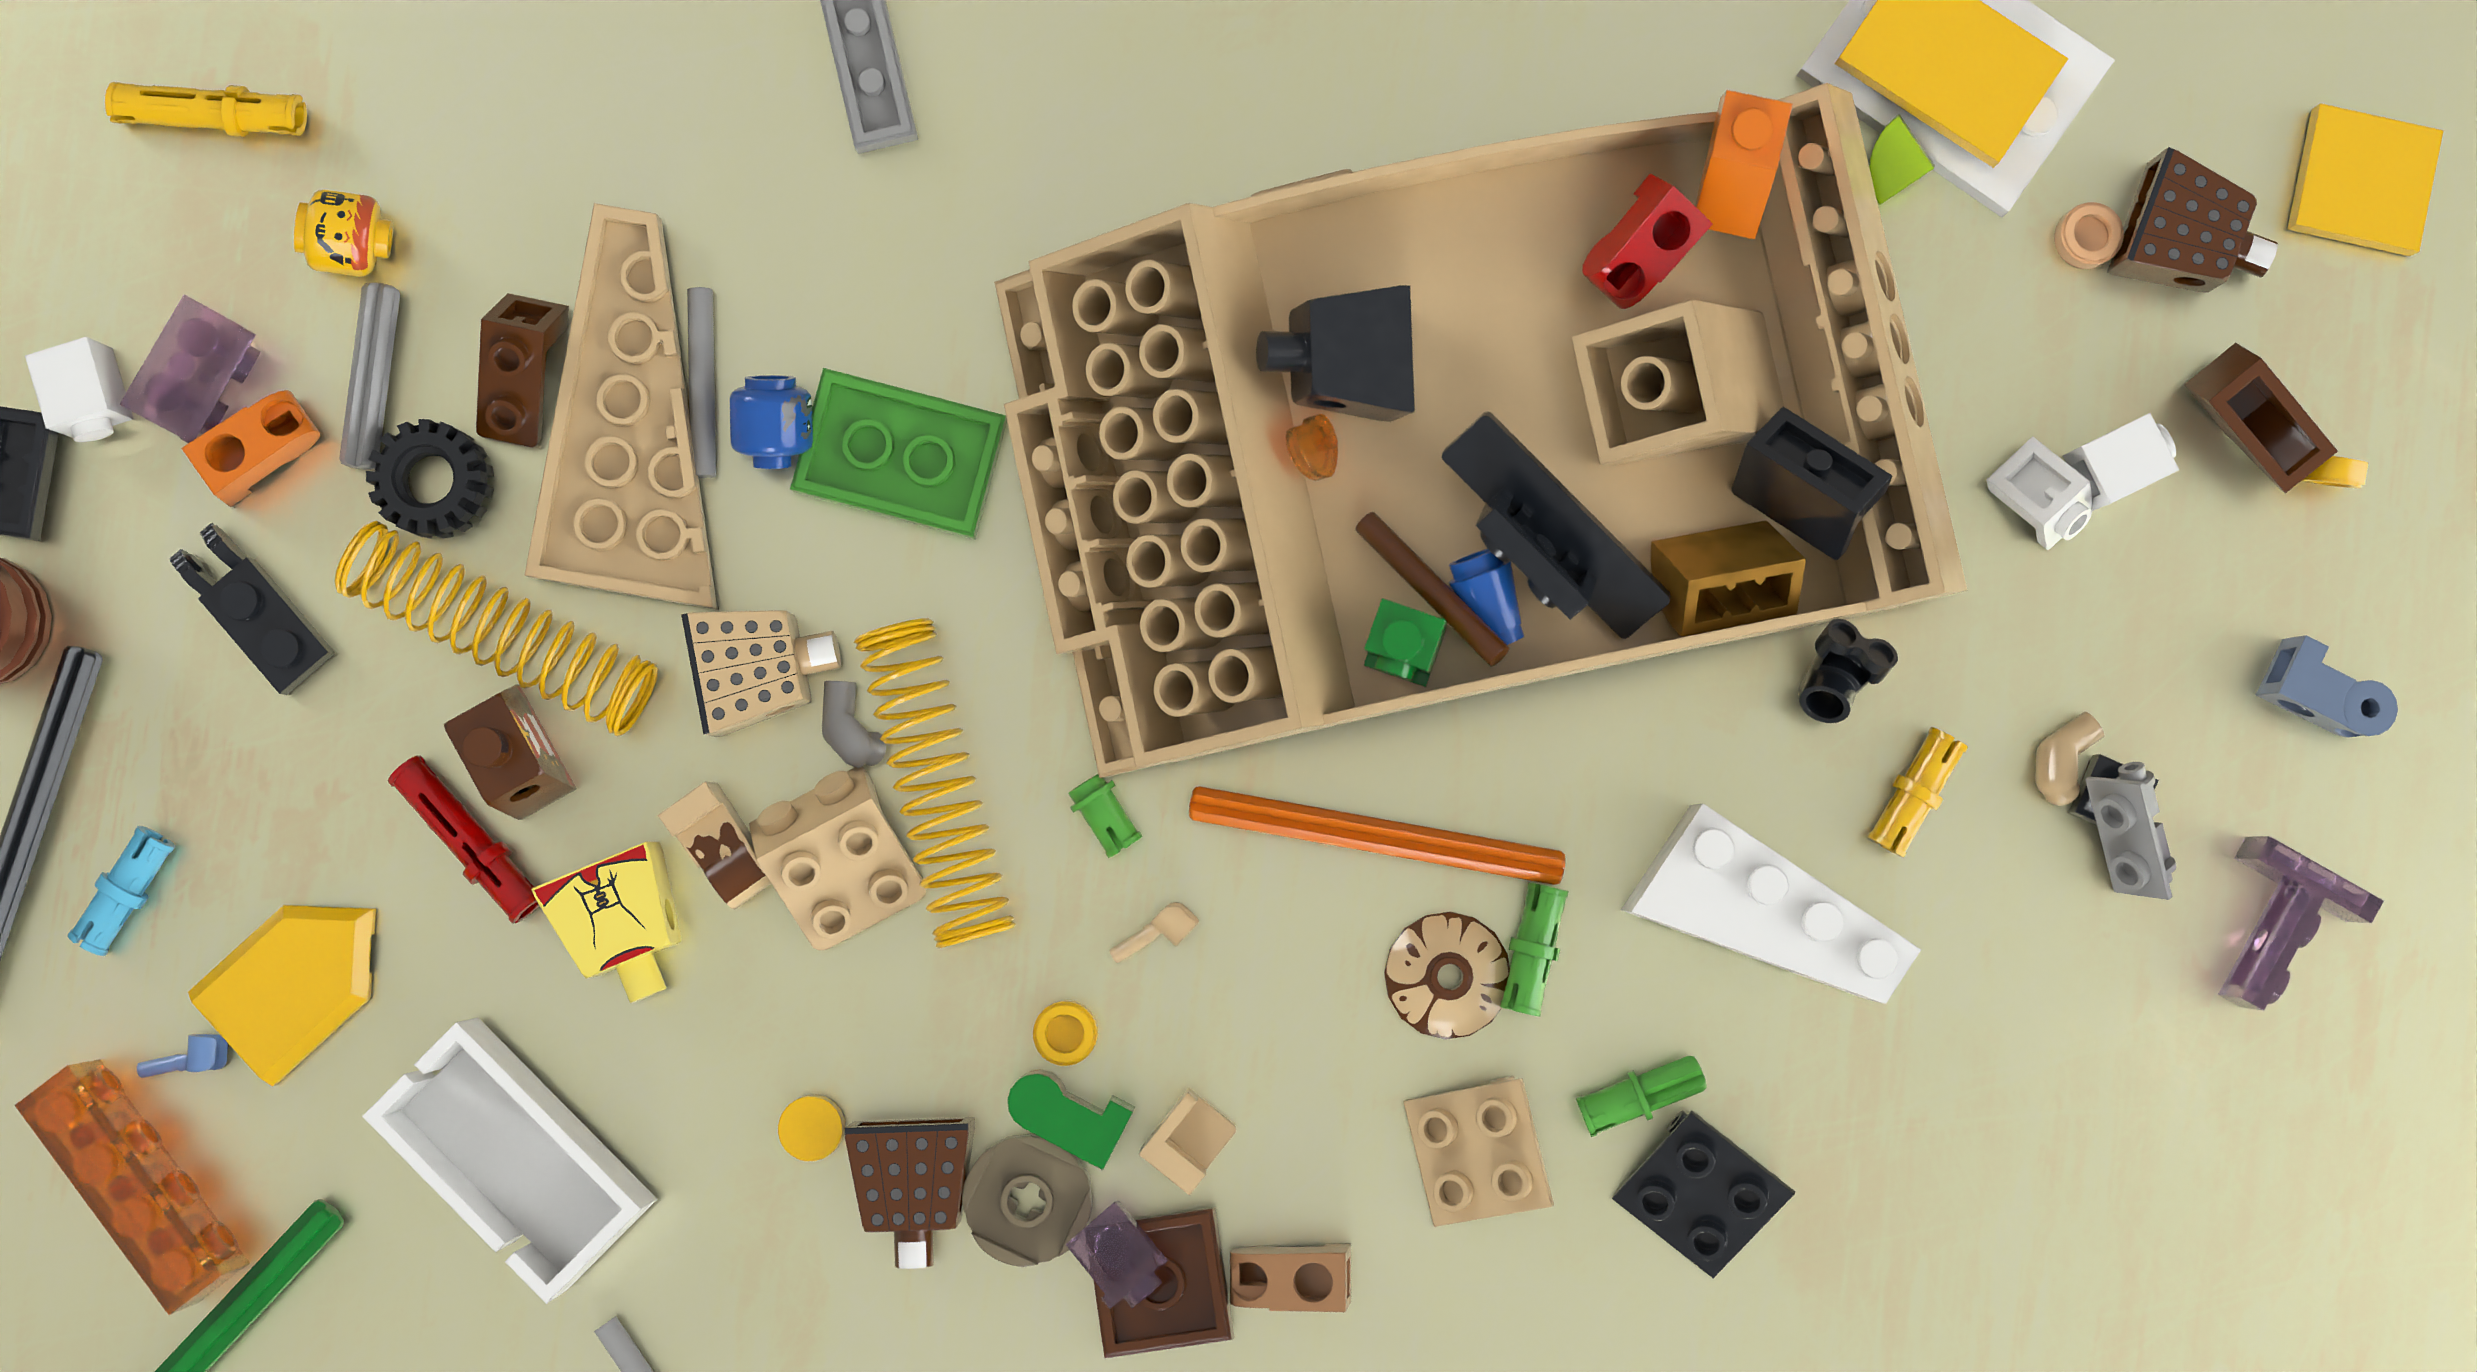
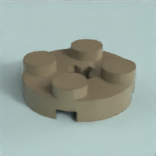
M1035 1134L1006 1137L986 1150L977 1159L967 1175L962 1193V1203L967 1223L972 1230V1236L984 1252L994 1259L1012 1266L1027 1267L1038 1265V1263L1048 1262L1057 1256L1063 1255L1078 1242L1089 1221L1093 1202L1090 1175L1077 1156ZM1030 1182L1040 1187L1038 1196L1046 1201V1205L1042 1212L1032 1209L1026 1218L1015 1212L1018 1202L1010 1197V1193L1013 1187L1024 1189Z

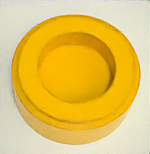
M2332 456L2302 481L2334 487L2361 488V486L2365 485L2369 463L2356 459Z
M1064 1000L1049 1005L1039 1014L1033 1027V1040L1037 1051L1050 1063L1060 1066H1070L1083 1061L1094 1049L1098 1038V1026L1093 1014L1084 1005L1075 1001Z
M803 1096L790 1103L783 1111L778 1123L780 1142L791 1156L799 1160L817 1161L834 1152L843 1140L845 1134L844 1115L839 1106L825 1096Z

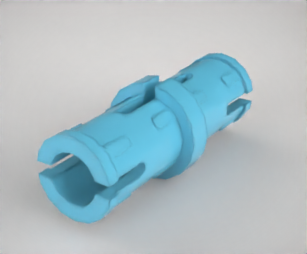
M137 826L134 831L135 834L110 873L102 872L96 880L95 887L98 889L97 893L75 927L68 933V938L73 943H79L80 940H84L79 946L84 950L96 955L105 956L133 909H142L149 897L145 893L147 887L169 853L173 852L176 847L169 839H164L163 842L160 841L163 835L152 829Z

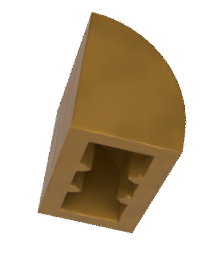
M1767 520L1651 541L1652 575L1671 594L1669 604L1662 610L1670 625L1681 637L1797 615L1806 558Z

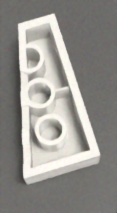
M1705 804L1689 806L1621 909V911L1667 926L1753 959L1777 966L1858 997L1883 1004L1887 1003L1921 951L1920 948Z

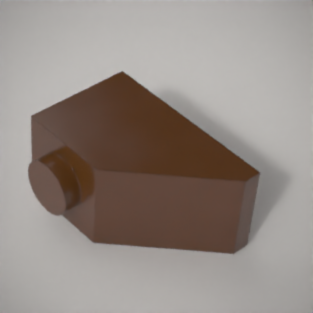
M2236 342L2184 384L2221 430L2285 494L2338 452L2264 360Z

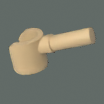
M1170 903L1149 924L1144 926L1141 931L1110 949V954L1114 961L1119 963L1152 943L1160 933L1174 946H1177L1198 924L1199 920L1182 903Z

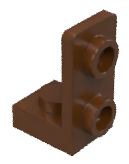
M507 293L481 319L476 433L479 436L527 447H535L541 441L546 354L548 349L568 329L569 306Z

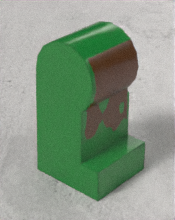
M1045 1070L1030 1071L1021 1076L1010 1089L1007 1099L1009 1113L1018 1125L1101 1170L1104 1169L1135 1109V1106L1112 1095L1106 1109L1103 1110L1066 1091L1061 1079L1052 1072Z

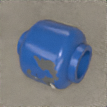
M783 375L745 377V386L734 390L730 395V441L732 448L740 454L753 456V467L781 469L791 467V456L803 454L812 447V398L806 389L796 386V377Z

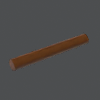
M1375 512L1368 513L1359 521L1355 531L1490 666L1496 665L1506 656L1510 647Z

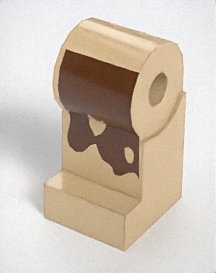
M703 782L658 815L670 834L677 837L697 867L702 868L712 887L730 908L737 909L772 884L756 860L750 831L718 783Z

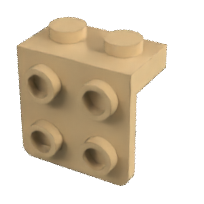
M854 767L847 772H833L821 779L813 790L790 802L779 801L770 805L761 812L756 820L749 823L757 862L812 947L817 950H827L920 901L925 896L926 889L919 885L923 879L883 815L874 783L864 767Z

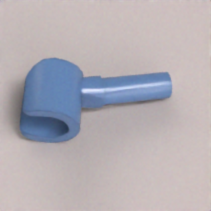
M219 1034L188 1035L187 1054H175L140 1062L137 1065V1073L141 1078L173 1071L202 1072L222 1069L227 1063L228 1043Z

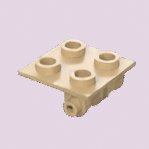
M1507 1076L1492 1080L1488 1085L1404 1101L1434 1227L1554 1206L1523 1078L1515 1079L1514 1076Z

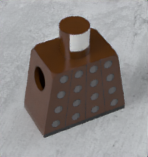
M2168 147L2146 165L2123 227L2124 238L2122 246L2112 258L2107 273L2196 292H2210L2227 282L2233 268L2260 278L2263 277L2275 258L2278 243L2247 231L2257 205V199L2252 193L2180 151Z
M975 1117L852 1122L844 1128L845 1142L864 1232H894L895 1268L916 1269L933 1266V1230L956 1229L962 1220V1193L969 1173Z

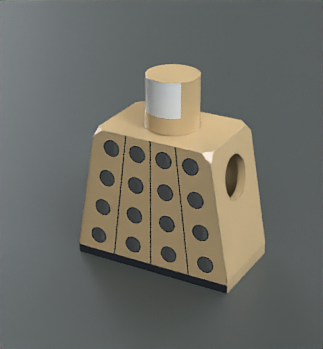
M788 611L693 612L681 614L704 735L713 737L725 736L804 706L811 702L807 675L841 668L840 652L834 631L800 637L796 617Z

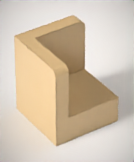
M1188 1088L1143 1144L1139 1155L1190 1196L1205 1177L1206 1169L1235 1134L1236 1126L1193 1090Z

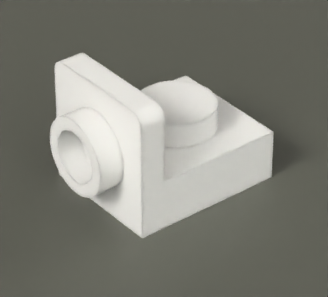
M2031 437L1987 479L1988 490L2036 528L2037 542L2046 550L2051 549L2061 538L2069 540L2076 536L2085 527L2092 515L2090 481L2034 437Z

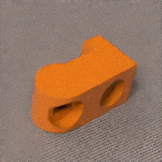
M284 390L268 395L249 408L247 406L181 449L212 493L232 507L252 493L249 489L251 486L283 464L307 452L318 441L320 432L292 392Z

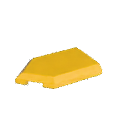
M283 905L188 991L192 1004L260 1079L271 1086H276L371 999L372 973L369 972L371 935L375 934L376 908Z

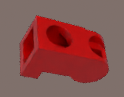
M1649 174L1633 193L1638 200L1614 229L1600 239L1591 249L1582 267L1583 275L1620 309L1630 308L1640 302L1658 282L1661 283L1713 225L1675 186L1652 174Z

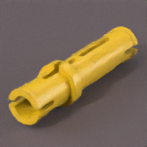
M112 82L107 87L105 94L106 114L111 116L110 121L112 123L214 128L225 130L230 136L245 137L249 132H271L301 136L307 122L306 104L302 102L303 97L301 95L259 94L249 92L247 87L229 85L225 90H202L197 88L144 86Z

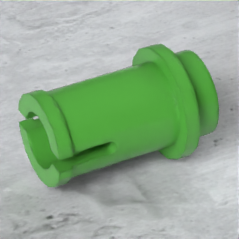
M1096 774L1068 793L1074 802L1070 808L1073 813L1077 810L1081 812L1106 851V856L1110 858L1119 853L1122 848L1125 849L1139 840L1142 834L1136 830L1111 791L1116 786L1113 780L1106 782L1104 778H1099V775Z

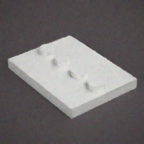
M1849 0L1796 76L1812 87L1829 83L1851 92L1858 119L1880 134L1886 125L1900 114L1935 165L1933 170L2000 217H2003L2010 211L2115 61L2028 0H1980L2069 58L2001 161L1992 168L1834 64L1877 1Z

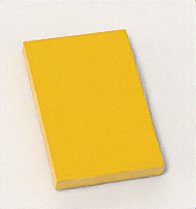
M1877 0L1834 64L1994 168L2001 161L2069 58L1980 0Z

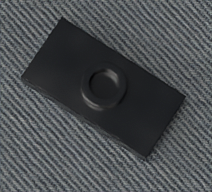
M0 406V536L40 541L59 436L58 432L45 427L41 412Z

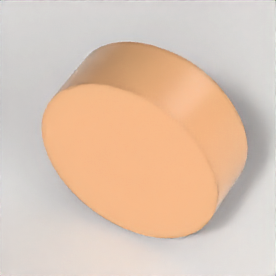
M2096 202L2083 203L2070 210L2058 222L2054 235L2055 246L2062 259L2071 266L2080 269H2092L2106 263L2118 253L2123 243L2124 229L2118 215L2108 206Z

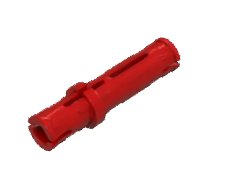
M416 755L402 763L390 775L388 783L398 790L426 822L427 826L465 867L463 876L470 884L479 883L506 913L512 924L522 921L540 906L532 892L534 886L510 860L509 857L512 851L503 841L496 843L466 810L464 805L425 763L426 760L421 755Z

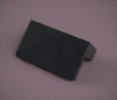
M1783 406L1746 444L1732 486V492L1735 496L1830 558L1839 560L1847 551L1857 523L1886 493L1893 475Z

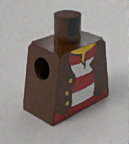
M519 684L490 697L444 723L445 731L481 797L488 806L518 820H523L577 789ZM535 785L534 787H532L524 793L520 792V790L523 788Z

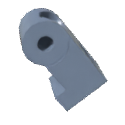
M2307 635L2282 639L2256 696L2335 735L2346 738L2380 735L2390 729L2396 720L2398 712L2397 700L2391 689L2383 683L2373 680L2356 681L2322 663L2329 646Z

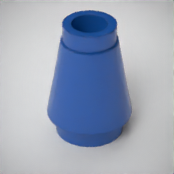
M1487 548L1449 564L1454 578L1448 582L1452 590L1507 645L1524 637L1520 625L1521 618L1510 560L1504 562L1498 559Z

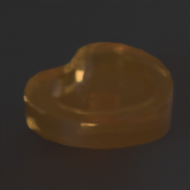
M1324 414L1309 416L1303 419L1301 425L1287 430V449L1298 470L1308 479L1314 481L1332 477L1338 460V440L1335 429L1327 416Z

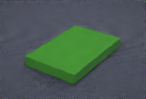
M823 368L812 407V447L807 452L799 455L790 490L795 493L976 539L1007 424L1006 415Z

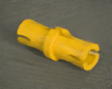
M1934 727L1929 729L1926 740L1904 776L1897 774L1892 783V787L1896 791L1872 832H1869L1867 836L1874 843L1881 844V847L1902 858L1905 857L1907 848L1930 809L1937 811L1943 798L1939 794L1962 754L1968 749V746L1961 741H1953L1955 739L1953 736Z

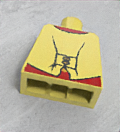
M643 842L532 888L535 899L581 974L586 979L601 976L617 969L630 1003L667 989L653 954L680 943L681 933L660 842Z

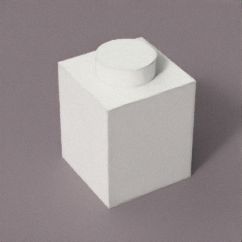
M83 337L25 355L47 429L72 437L76 442H89L108 437L114 432L112 426L133 420L113 348L89 337Z
M2151 413L2063 455L2068 465L2090 481L2091 511L2109 505L2179 470L2174 460L2176 456L2174 441L2163 425L2155 423Z

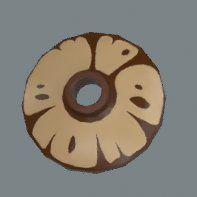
M1454 912L1425 915L1405 927L1390 947L1384 970L1387 995L1400 1018L1421 1034L1441 1039L1470 1036L1490 1024L1502 1009L1500 1004L1507 985L1510 964L1508 953L1496 933L1476 918ZM1454 964L1461 971V981L1454 988H1443L1438 982V972L1444 965Z

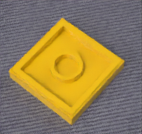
M2318 104L2311 110L2287 230L2405 256H2412L2420 252L2444 130L2326 104Z

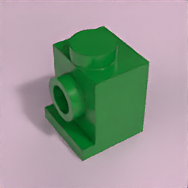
M1382 598L1364 648L1367 652L1364 666L1427 687L1448 627L1447 621Z

